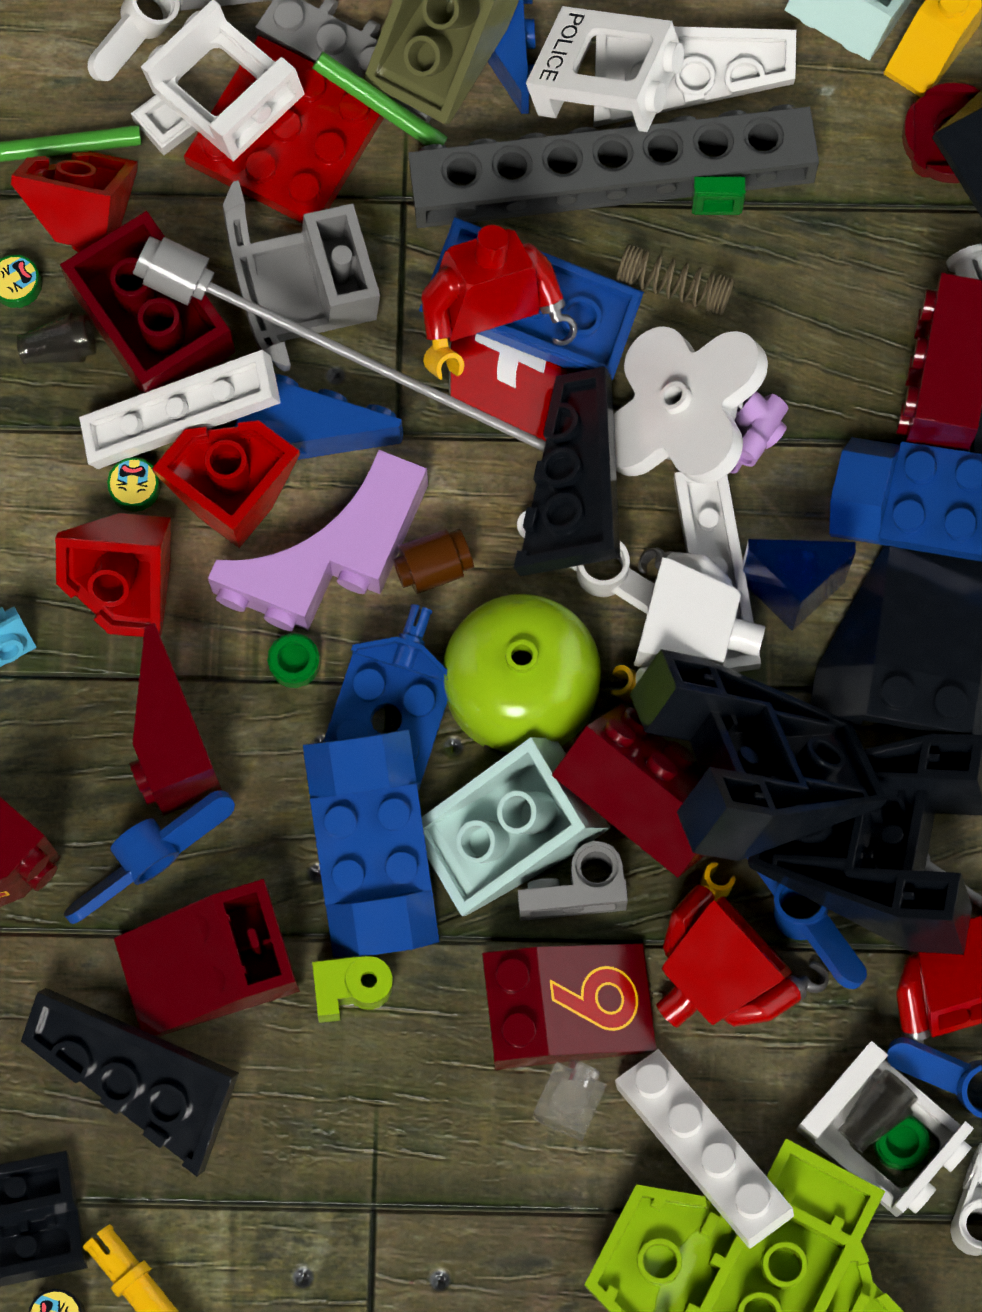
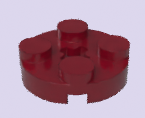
M943 83L928 89L923 97L911 105L903 125L902 142L904 150L911 160L912 169L916 174L944 183H960L932 137L935 132L974 98L980 90L963 83Z

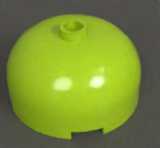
M511 594L483 603L469 613L455 629L444 656L443 666L447 669V676L444 674L443 683L449 710L460 728L483 747L486 745L490 748L510 753L530 737L546 738L550 741L559 742L562 746L575 737L586 725L598 699L601 682V663L596 643L590 631L570 609L543 596ZM512 656H514L520 663L524 665L516 664L512 660Z

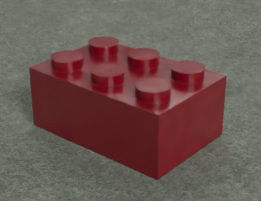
M147 211L60 264L68 288L141 394L208 370L235 353L231 331L206 295H204L202 301L192 297L187 306L143 285L144 279L133 274L148 238L151 236L162 241L165 237Z
M941 273L936 289H926L922 309L920 308L913 337V339L917 340L913 356L911 355L905 379V386H908L905 402L901 405L896 433L905 435L904 442L968 452L978 431L982 410V280Z
M622 704L587 725L554 770L552 776L677 878L705 856L692 852L677 814L680 806L703 777L701 768L694 763L695 758L693 754L678 742H668L663 737L645 733L636 709L626 708Z

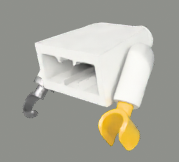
M657 547L650 548L642 554L638 563L639 571L647 573L648 563L656 557L655 567L658 569V574L634 666L641 668L635 672L625 665L616 666L613 670V675L619 679L629 680L623 689H614L611 691V694L624 702L633 703L630 696L631 691L661 649L706 658L722 666L727 649L758 656L765 626L735 618L741 592L733 587L732 580L709 556L672 551L665 553Z

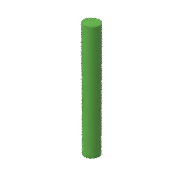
M322 51L313 64L312 69L423 145L445 144L448 138L445 134Z
M135 125L0 142V162L23 160L27 157H48L142 145L140 126Z

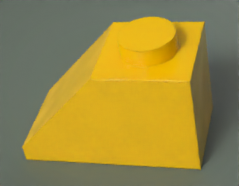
M925 0L885 68L884 75L920 98L923 97L928 89L937 85L978 29L982 19V0Z

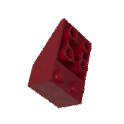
M264 878L210 895L114 938L140 1029L157 1037L300 992Z

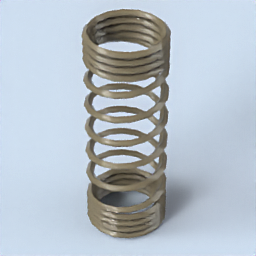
M631 244L627 245L617 273L616 280L618 282L621 281V283L631 286L641 272V290L646 289L654 277L653 292L658 294L667 281L666 296L668 299L674 296L681 283L679 293L681 303L688 299L694 288L692 303L695 308L700 305L707 293V312L711 311L712 313L719 314V316L723 315L734 284L733 278L730 279L729 276L726 277L719 274L714 284L716 274L712 272L701 296L696 302L702 268L700 267L683 298L689 269L688 263L684 265L677 283L670 293L676 264L675 258L671 260L667 272L657 289L663 258L662 254L658 256L652 272L644 284L650 252L646 250L643 256V248L635 247V245L632 246Z

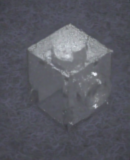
M573 1059L570 1060L568 1066L556 1061L533 1112V1120L583 1142L607 1084L598 1081L600 1072Z

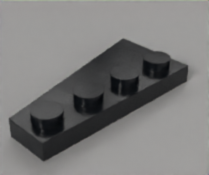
M604 366L556 376L543 433L546 439L542 461H537L533 478L536 483L531 507H527L523 522V528L526 531L522 551L517 550L513 567L520 577L621 558L611 375Z
M44 988L37 992L21 1042L74 1083L80 1081L101 1097L99 1102L117 1115L121 1112L144 1130L142 1135L157 1147L162 1148L165 1146L184 1161L182 1166L196 1177L203 1173L239 1072L50 989Z

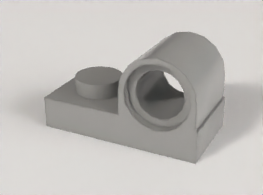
M592 841L582 845L572 858L571 885L560 886L559 879L547 878L530 881L527 883L528 889L518 890L520 921L626 911L628 897L620 854L613 846L605 842ZM600 860L610 868L611 875L603 882L593 883L582 875L581 868L588 861Z

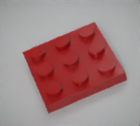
M258 36L254 44L275 62L280 57L284 58L296 69L305 94L234 162L199 132L184 154L186 165L229 187L233 181L239 180L243 194L303 224L304 214L330 208L384 117L312 69L313 62ZM240 65L211 111V114L219 116L257 78Z

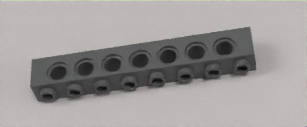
M790 104L774 106L766 112L748 114L742 110H731L720 114L718 117L696 119L693 116H679L671 119L668 123L651 124L648 132L638 131L634 121L625 123L616 129L597 131L592 127H581L564 135L547 136L543 133H530L523 135L518 140L497 142L494 139L485 138L475 140L467 146L447 148L445 145L432 144L422 147L419 151L408 152L417 228L452 225L454 217L469 223L692 197L694 177H745V191L809 184L815 182L819 165L810 106L796 108ZM755 141H765L773 149L758 151L750 144ZM713 146L720 149L723 154L718 157H709L700 150L704 147ZM657 152H665L674 159L670 162L660 163L653 160L650 156ZM606 158H617L624 165L611 169L603 166L600 162ZM564 163L573 167L574 170L568 174H557L550 168L556 164ZM508 169H516L524 175L516 180H508L500 174ZM457 175H468L474 179L472 183L465 186L455 185L450 180Z

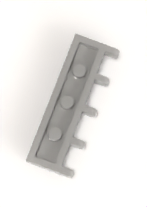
M273 0L255 26L257 37L261 36L315 63L323 51L361 78H364L378 41L375 38L380 30V24L370 19L363 30L360 31L335 18L333 15L338 7V1L324 0L320 8L304 0ZM388 95L429 124L432 117Z

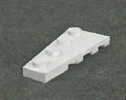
M674 26L678 41L684 48V60L680 71L673 75L666 90L665 105L660 113L793 85L796 73V30ZM604 34L596 35L595 77L623 81L634 79L641 69L652 41ZM594 106L593 127L634 119L632 111Z

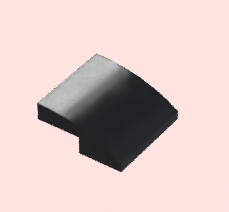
M67 1150L0 1164V1287L88 1268L86 1251L83 1249L84 1238L76 1190Z

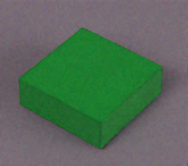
M694 177L691 197L692 214H742L746 193L745 177Z

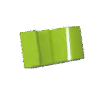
M363 956L312 962L319 1023L340 1021L339 1006L354 1004L365 1010L379 1008L388 1001L392 993L393 977L391 970L383 960L377 957Z

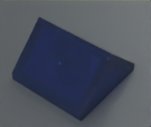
M748 539L743 559V572L746 576L747 587L793 631L845 583L856 553V542Z

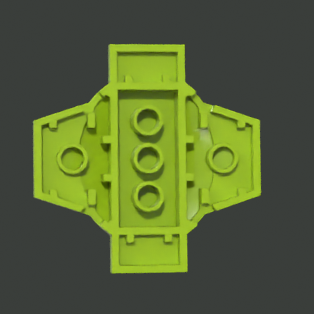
M785 1139L766 1177L793 1207L794 1217L751 1249L746 1246L706 1196L636 1184L584 1284L586 1289L608 1312H904L887 1293H883L873 1282L868 1264L870 1261L861 1243L885 1191L788 1139Z

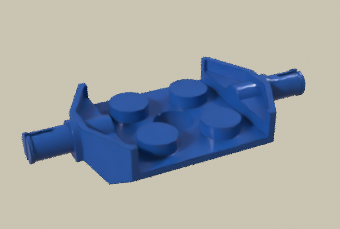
M411 604L403 633H400L399 637L352 645L351 651L353 654L323 742L381 734L373 728V716L380 708L386 706L394 707L402 714V723L397 731L409 729L417 789L419 790L448 703L443 683L444 674L447 676V669L425 648V642L423 641L429 618L433 611L426 607H423L421 611L420 605ZM420 611H421V614H420L418 623H417V625H416V622H417L419 613H420Z

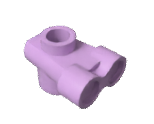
M756 391L743 402V409L737 407L734 421L742 434L743 449L738 463L730 473H737L742 465L754 466L765 449L772 447L785 433L787 426L781 420L789 408L777 395L770 394L763 397Z

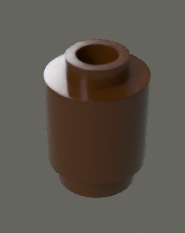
M445 528L399 545L401 556L393 559L402 587L406 588L412 585L416 594L463 578L464 571L474 568L469 547L460 529L448 532Z

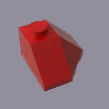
M87 151L72 153L71 160L60 161L57 164L50 165V159L46 156L27 157L12 174L11 185L54 241L71 245L73 250L80 252L121 227L137 174L138 162Z
M259 420L240 422L237 427L207 430V427L185 429L154 465L152 471L199 519L240 548L272 510L300 455V451Z
M118 513L57 533L55 537L56 584L70 598L76 596L95 614L94 621L108 634L144 637L145 626L155 623L160 636L162 635L171 564V517Z

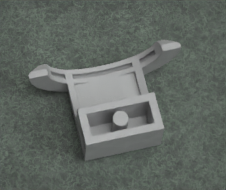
M239 180L233 181L223 203V212L241 297L317 333L377 320L380 293L354 204L304 214L302 232L250 243L245 201ZM246 311L258 349L264 350L271 355L274 366L284 372L289 371L291 363L285 342L281 341L301 336Z

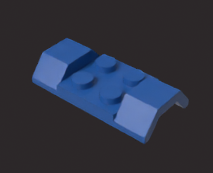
M852 437L842 450L830 501V536L982 562V454L902 441L899 445Z
M409 729L372 736L304 744L303 752L333 958L371 956L412 950L439 943Z

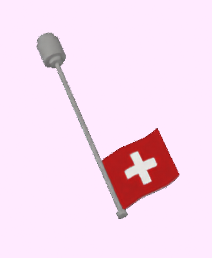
M151 236L148 238L133 271L134 275L144 279L143 285L187 306L192 297L202 301L206 292L213 294L544 452L546 439L543 433L556 376L565 375L567 373L566 368L479 334H474L450 342L449 348L462 357L464 369L460 376H456L449 371V395L212 283L211 280L215 272L206 268L210 258L166 237L162 241Z

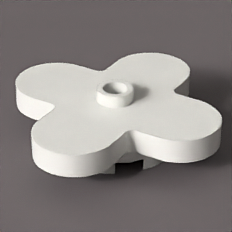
M655 327L641 334L630 346L624 362L625 375L635 392V396L613 414L616 471L626 476H638L649 472L665 459H669L679 471L696 483H712L729 474L738 463L743 449L742 434L734 421L737 407L743 409V402L759 389L767 374L768 360L763 348L749 335L738 331L723 333L696 352L679 332L670 327Z

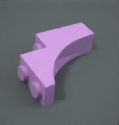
M378 450L363 484L353 499L336 518L319 532L289 549L272 555L245 560H216L208 577L212 592L217 595L216 600L235 611L244 612L246 607L264 613V619L280 629L292 631L294 626L308 631L332 576L338 578L337 583L352 592L365 594L368 589L381 594L393 567V559L397 558L399 553V545L403 544L428 487L427 468Z

